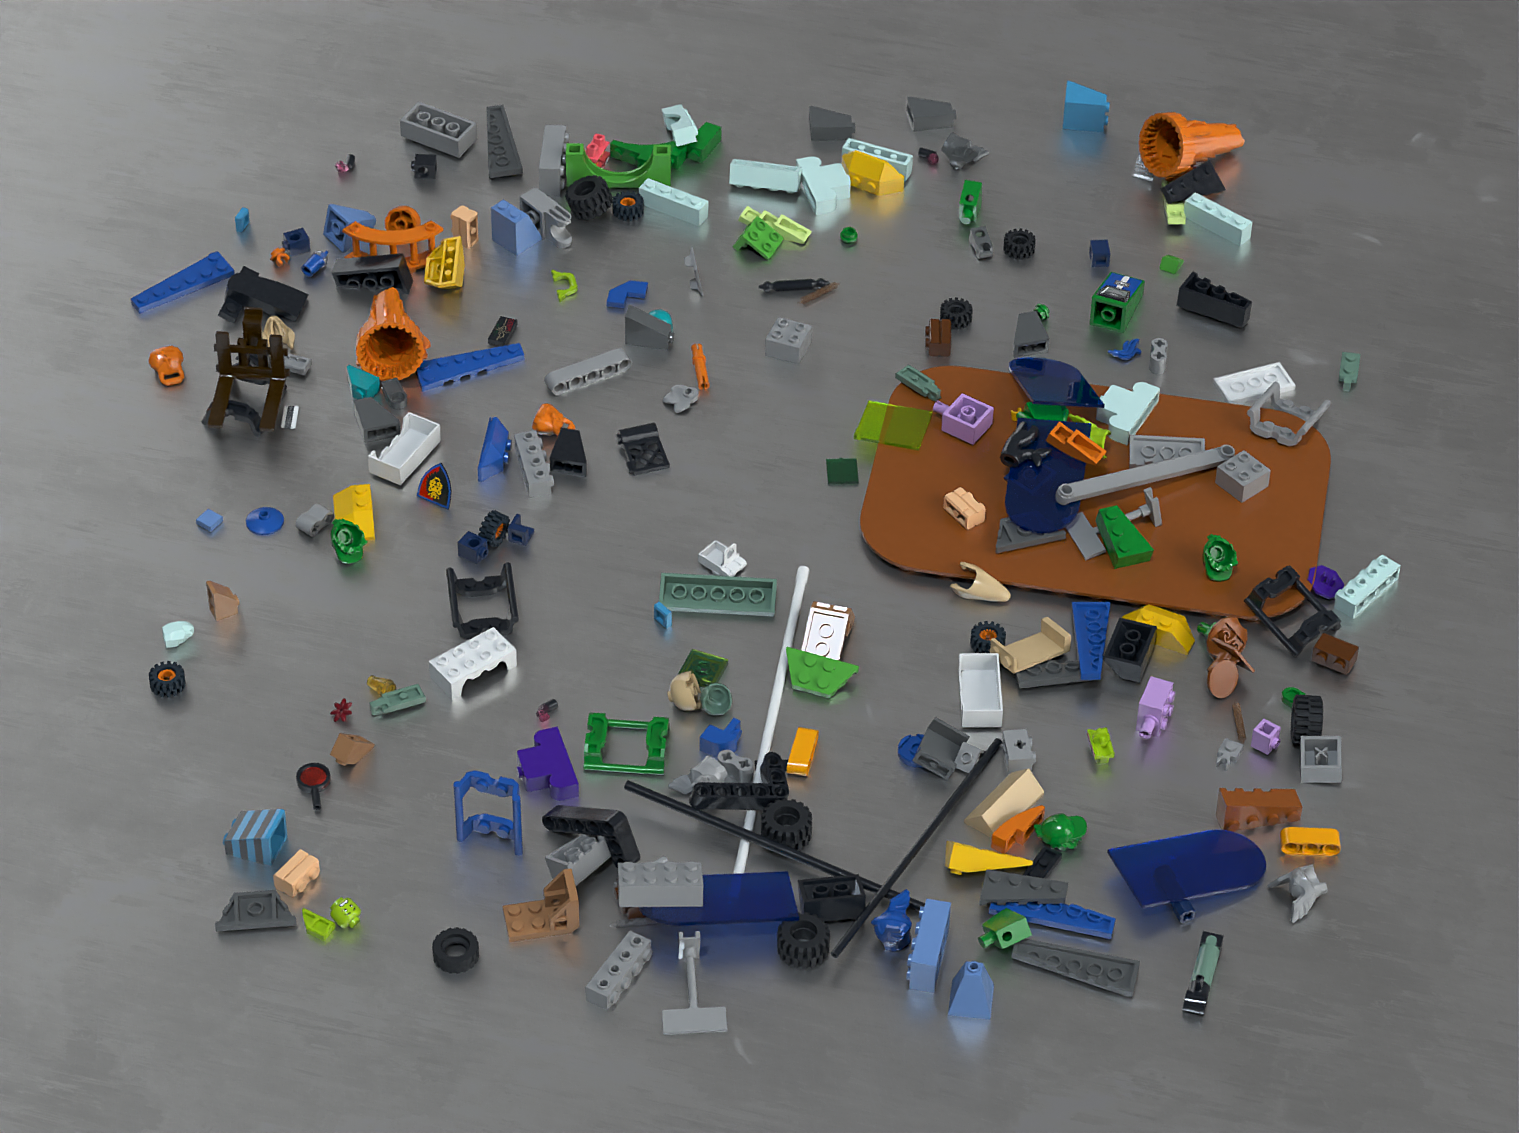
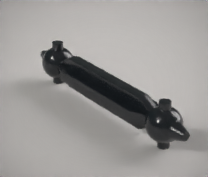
M818 278L817 280H781L773 283L766 281L759 285V289L765 292H770L771 290H807L815 287L820 289L829 285L830 282L823 278Z

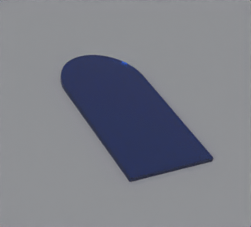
M1036 357L1017 358L1009 362V371L1033 404L1104 408L1105 406L1080 371L1072 365L1057 360Z
M1018 418L1017 427L1021 422H1026L1027 431H1029L1032 425L1039 428L1036 440L1031 445L1022 449L1036 450L1047 448L1052 449L1047 457L1042 459L1039 467H1036L1031 459L1023 461L1015 468L1010 467L1005 496L1006 513L1015 525L1026 531L1034 533L1058 531L1068 526L1076 518L1081 500L1070 502L1067 505L1059 504L1056 501L1057 489L1062 484L1084 480L1086 463L1065 454L1045 440L1059 422L1063 423L1073 432L1076 429L1090 439L1092 423Z
M1227 830L1202 831L1112 848L1107 851L1142 909L1246 889L1256 885L1263 878L1266 870V859L1260 848L1245 836Z
M788 871L702 875L703 907H638L640 912L647 918L672 926L799 921V914Z

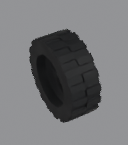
M459 927L448 928L445 931H441L439 935L437 934L435 940H433V961L442 971L459 974L460 972L468 971L470 968L472 969L477 964L479 944L477 937L471 931ZM451 945H463L466 948L465 954L455 957L447 955L445 950Z

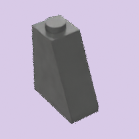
M907 97L906 112L913 131L953 127L954 120H956V111L952 109L951 103Z
M809 106L811 141L852 139V133H855V123H852L850 115Z
M629 305L625 315V344L668 350L670 343L674 341L671 324Z
M1037 311L1020 313L1014 338L1013 357L1018 358L1047 353L1049 350V337Z
M372 397L353 400L354 415L364 443L400 435L399 420Z

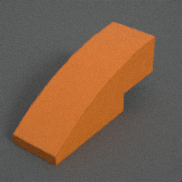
M1061 422L1053 428L1045 440L1065 454L1095 466L1107 452L1076 429L1073 432Z
M1040 805L1028 809L1003 823L992 834L991 848L1006 854L1015 842L1023 845L1034 833V824L1040 825L1044 821L1045 807Z

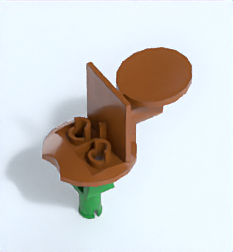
M1230 616L1222 618L1212 625L1201 622L1202 627L1200 625L1197 627L1198 633L1203 634L1207 638V652L1214 660L1206 669L1208 672L1207 687L1210 693L1217 698H1225L1234 691L1238 681L1236 665L1252 673L1255 671L1241 655L1248 638L1247 629L1241 626L1237 617Z

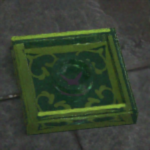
M692 649L677 675L691 671V674L694 673L699 686L705 688L711 683L719 682L728 666V659Z

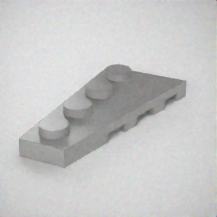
M1130 435L1129 469L1205 451V439Z

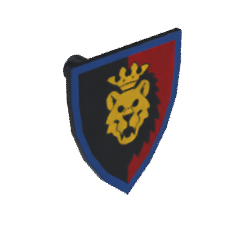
M442 463L431 467L424 474L418 487L417 496L449 509L452 493L451 483Z

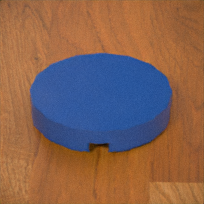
M916 734V736L908 735L899 742L898 757L905 765L913 768L923 767L912 761L924 736L923 734Z

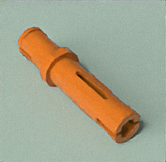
M693 344L691 346L693 354L692 364L695 366L698 388L703 390V384L704 390L710 387L705 365L706 357L703 355L702 345L698 344L697 349V345Z

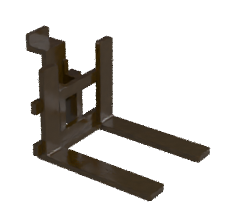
M244 308L242 321L243 338H238L237 345H230L229 332L216 331L214 352H217L218 356L216 372H219V379L207 423L208 428L221 429L223 427L234 379L270 381L259 430L274 432L286 378L290 377V369H285L284 356H288V348H283L282 335L272 334L269 335L270 347H268V339H263L262 308ZM231 353H238L239 366L232 365ZM250 354H257L258 367L249 366ZM269 355L271 356V367H272V368H269V367H270Z

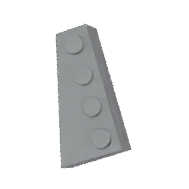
M581 834L547 855L545 860L552 879L563 869L572 868L576 886L609 859L611 854L604 836Z

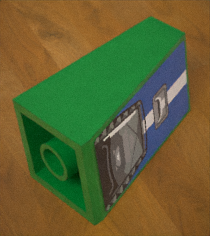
M1110 272L1092 296L1089 324L1124 334L1144 294L1145 281Z

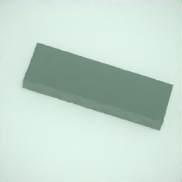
M661 573L659 602L670 611L774 617L777 579Z

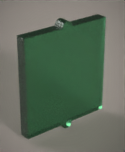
M857 458L826 459L828 484H859Z

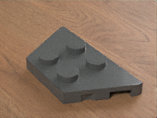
M1037 511L1000 519L995 552L1001 553L1066 539V532L1054 528V523L1045 519Z
M276 890L233 893L230 903L222 912L223 916L219 922L216 921L215 923L216 932L297 926L296 917L292 916L289 912L288 906L281 900Z

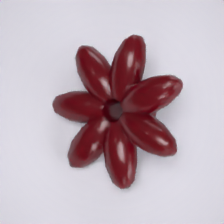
M343 698L340 704L334 703L336 709L330 712L331 715H335L334 722H337L339 719L345 722L346 716L352 714V711L348 710L352 706V702L346 703V699Z

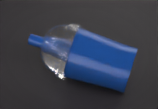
M327 250L325 252H313L311 257L301 266L302 272L306 276L312 277L317 271L327 265V254L329 252Z

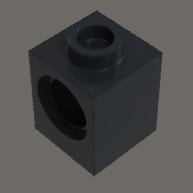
M415 154V161H411V171H414L415 178L436 179V155Z

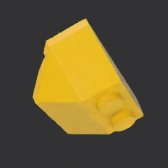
M857 150L842 155L841 164L846 174L850 176L851 186L878 196L898 193L904 190V176L901 173L899 174L887 161Z
M461 236L444 238L440 245L427 257L424 276L425 284L441 289L462 287L465 262Z
M370 484L351 485L334 494L335 519H345L355 525L357 524L359 529L364 532L366 540H375Z
M1150 604L1122 616L1124 619L1157 626L1155 645L1188 656L1195 643L1185 616Z

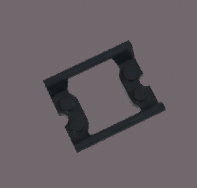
M238 379L240 381L258 385H266L270 383V381L266 380ZM285 384V386H284L283 394H284V392H285L286 389H287V385H286V384ZM229 400L225 417L233 415L235 420L249 423L253 434L259 437L262 433L259 430L261 422L259 413L246 403ZM213 402L209 405L201 421L203 425L208 423Z
M504 563L501 575L487 576L482 581H475L474 578L457 579L453 568L446 569L452 625L454 628H458L460 637L472 639L492 627L502 636L513 632V625L519 621L511 563ZM507 588L509 602L507 619L492 617L473 619L468 621V623H463L458 610L456 592L467 597L494 595Z
M1290 565L1279 570L1275 575L1276 579L1268 577L1253 588L1249 596L1244 599L1245 604L1294 657H1297L1308 643L1319 636V630L1327 632L1331 628H1334L1335 631L1341 628L1339 617L1332 610H1327L1299 580L1300 575ZM1294 585L1318 612L1306 619L1300 629L1288 639L1262 609L1267 598H1275Z

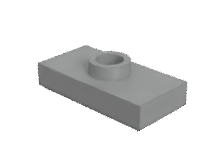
M288 353V356H284L285 369H290V372L305 375L312 365V359L290 353Z

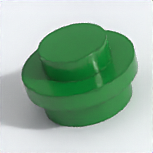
M846 227L840 233V239L846 243H852L858 237L856 230L852 227Z
M1038 303L1033 311H1037L1041 321L1048 319L1050 313L1048 307Z

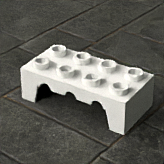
M408 412L403 417L400 435H396L391 441L390 446H386L383 449L380 457H376L374 450L368 455L369 473L401 485L441 441L440 424Z
M492 627L430 660V678L451 700H454L461 696L463 684L467 679H475L484 670L490 671L497 667V664L501 661L506 664L507 670L516 667V649Z
M959 653L958 677L962 727H1002L1003 706L999 653Z

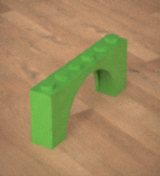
M566 143V187H569L576 180L589 175L601 176L605 179L609 188H639L648 178L671 187V145H653L650 158L642 166L627 172H613L594 164L587 156L584 144Z

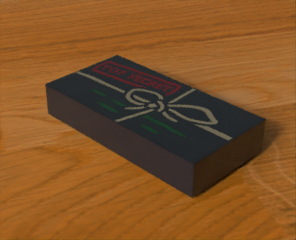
M500 316L488 338V344L506 346L518 325L517 320Z

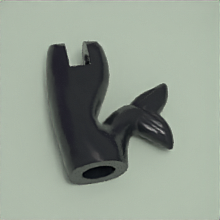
M1021 422L1002 449L1000 460L1004 465L1015 468L1028 459H1031L1036 467L1041 465L1042 459L1047 457L1052 449H1022L1031 445L1036 440L1039 434L1037 426L1032 425L1029 431H1027L1026 422Z

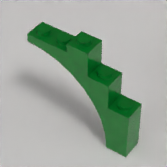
M706 122L697 130L696 142L676 146L674 141L653 145H671V168L678 170L687 158L703 163L720 143L721 127ZM613 140L610 143V157L635 165L638 168L650 158L653 145H638Z

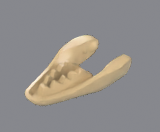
M270 316L262 332L263 339H268V347H270L269 335L272 334L282 335L283 343L287 344L290 350L294 349L295 334L292 329L287 327L278 316Z
M960 562L962 569L976 572V578L969 589L962 588L956 583L951 584L950 588L956 595L965 599L1006 602L1010 599V592L983 569L974 564Z

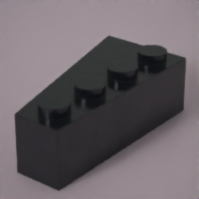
M403 253L336 259L332 270V276L337 287L355 289L366 287L373 291H376V289L387 290L394 287L398 291H402V294H409L413 283V278Z
M1193 271L1179 288L1176 306L1243 328L1250 318L1252 301L1235 292L1228 293L1225 287L1221 285L1215 286L1211 284V280L1207 278L1201 279L1198 277V273Z

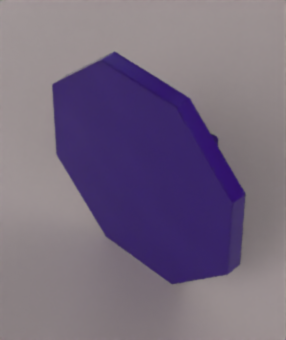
M1323 565L1317 566V568H1310L1307 580L1312 584L1316 569L1315 581L1312 587L1316 594L1327 599H1333L1337 591L1344 588V583L1336 571Z

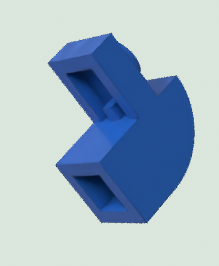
M733 718L724 730L709 725L700 736V751L714 757H718L719 752L723 750H731L735 753L737 751V741L742 734L740 729L741 721Z

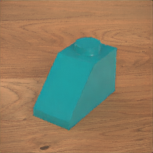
M351 365L347 366V378L353 398L357 400L368 397L374 398L380 392L379 377Z

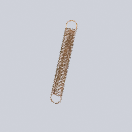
M831 283V286L827 285L820 288L821 291L818 289L812 292L814 295L809 296L808 294V297L807 295L802 297L804 300L801 301L807 303L824 295L823 291L828 293L836 289L837 286Z
M1234 702L1232 708L1240 741V739L1246 738L1240 704L1235 705Z

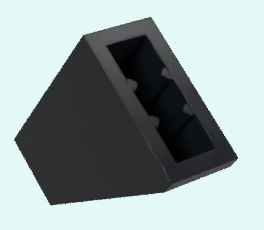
M561 428L549 457L550 471L582 477L587 476V461L579 430Z

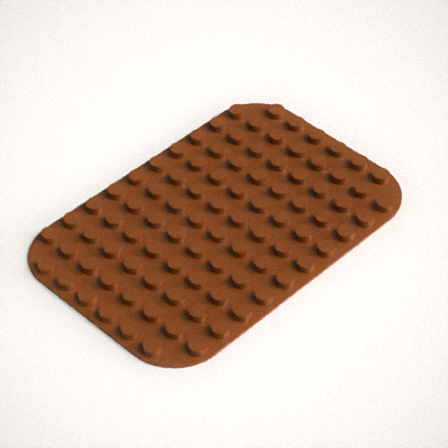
M939 366L920 371L934 380L937 388L941 390V398L937 401L951 406L963 393L994 407L993 424L973 445L942 431V415L933 412V406L937 401L935 402L929 399L928 396L925 397L902 382L891 394L861 510L860 528L864 540L872 551L885 561L898 566L904 572L917 571L938 574L945 578L959 577L975 580L976 572L961 568L960 562H966L980 567L1001 584L1013 585L1021 589L1034 588L1052 591L1056 594L1083 595L1096 600L1124 601L1132 605L1150 604L1166 607L1172 611L1186 610L1205 613L1209 616H1230L1243 618L1249 622H1256L1260 619L1245 604L1244 599L1263 580L1268 577L1276 579V573L1284 567L1290 565L1300 575L1299 580L1310 592L1312 590L1316 569L1312 584L1307 579L1309 569L1317 568L1331 464L1328 444L1313 426L1305 435H1302V439L1297 445L1287 446L1278 443L1275 438H1264L1254 434L1250 429V417L1247 415V411L1252 406L1159 394V402L1135 435L1204 438L1205 451L1221 447L1222 445L1232 446L1235 450V455L1245 450L1271 470L1269 486L1241 503L1215 483L1217 467L1062 505L1056 501V492L1060 485L1129 469V444L1119 443L1106 435L1104 450L1107 451L1105 454L1107 458H1101L1095 466L1080 460L1061 461L1060 457L1067 454L1045 441L1047 439L1045 434L1038 435L1031 445L1022 449H1052L1051 453L1042 459V463L1056 471L1057 476L1046 498L1031 497L1004 480V477L1013 468L1004 465L1000 460V455L1007 439L1021 423L1011 419V410L1017 412V408L1020 407L1023 412L1026 402L1060 396L1061 403L1063 400L1066 401L1065 405L1069 410V414L1078 415L1081 418L1084 417L1098 428L1108 430L1109 424L1096 420V412L1099 398L1101 395L1104 396L1110 387L963 366ZM1260 408V422L1270 421L1274 425L1290 428L1294 434H1297L1306 422L1286 412ZM1069 417L1067 418L1065 426L1073 432L1076 429L1081 433L1084 431L1078 429ZM960 487L966 492H970L973 498L978 503H982L986 509L984 522L975 525V527L969 530L943 508L945 495L954 492V490ZM1151 487L1153 498L1157 497L1159 499L1162 525L1155 527L1149 516H1140L1131 520V523L1154 549L1151 560L1114 569L1107 549L1106 552L1085 560L1062 524V520L1083 512L1093 528L1097 527L1095 520L1099 509L1117 505L1124 514L1139 509L1138 507L1146 504L1144 489ZM1037 511L1045 519L1054 523V528L1066 532V539L1001 553L995 552L1000 519ZM1097 534L1098 538L1105 547L1101 534ZM1210 534L1220 535L1233 545V549L1237 553L1236 559L1238 564L1233 567L1232 575L1226 581H1214L1206 575L1202 553L1203 547L1208 541L1207 536ZM1293 585L1279 596L1267 598L1262 611L1269 618L1275 617L1296 608L1306 598Z

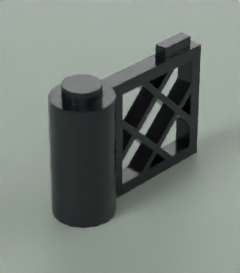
M655 423L618 430V434L615 435L616 443L625 451L628 459L626 466L629 473L633 472L635 476L670 468ZM656 444L658 448L656 451L647 448L648 445ZM636 448L640 452L636 455L631 453L629 449ZM645 452L652 456L647 460L642 458L641 455ZM657 457L663 460L664 463L656 464L652 461ZM637 461L646 464L644 467L637 469L635 466Z

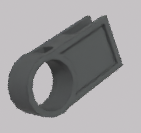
M398 378L381 381V389L389 406L395 410L405 408L407 406V395ZM402 399L403 401L395 402L393 400Z

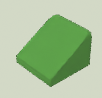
M1171 255L1163 256L1160 269L1176 274L1184 260Z

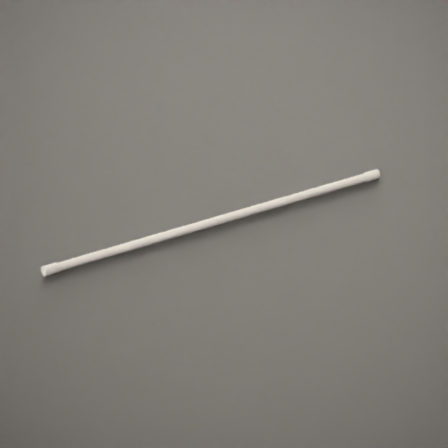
M800 566L796 576L794 595L753 783H762L760 766L765 754L770 752L788 669L786 647L792 648L804 589L809 575V568L806 566ZM747 810L743 828L753 832L757 810ZM742 838L726 903L732 907L737 906L739 903L741 884L750 842Z

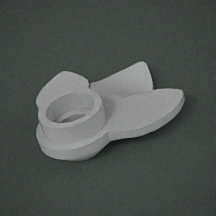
M675 385L671 387L672 392L664 396L663 403L674 404V412L679 413L689 408L690 404L696 402L699 393L695 387Z

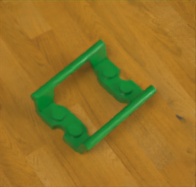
M589 713L587 730L591 732L586 733L583 770L664 775L666 738H663V736L667 735L670 730L669 718L653 717L650 722L607 719L606 713ZM608 727L647 730L646 749L649 752L645 766L603 763L601 748L606 744Z

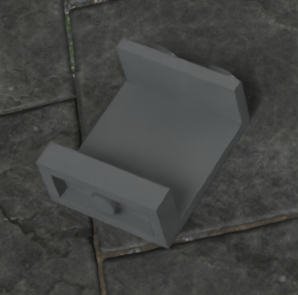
M935 717L928 726L912 761L948 780L957 766L954 762L963 742L966 743L970 736Z

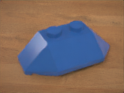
M497 417L489 418L477 468L478 482H483L502 472L505 463L509 462L508 451L512 449V440L509 439V431Z

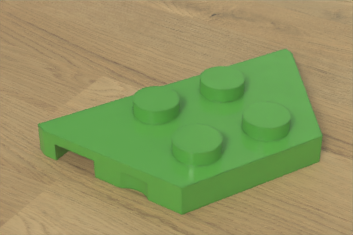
M786 647L793 689L830 699L839 688L847 683V680L853 674H857L859 671V666Z

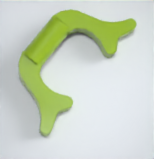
M551 270L554 282L566 279L570 284V288L566 290H557L559 302L577 292L578 287L574 274Z

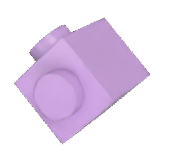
M1263 718L1253 730L1251 747L1267 755L1273 749L1276 750L1281 741L1279 739L1281 727Z

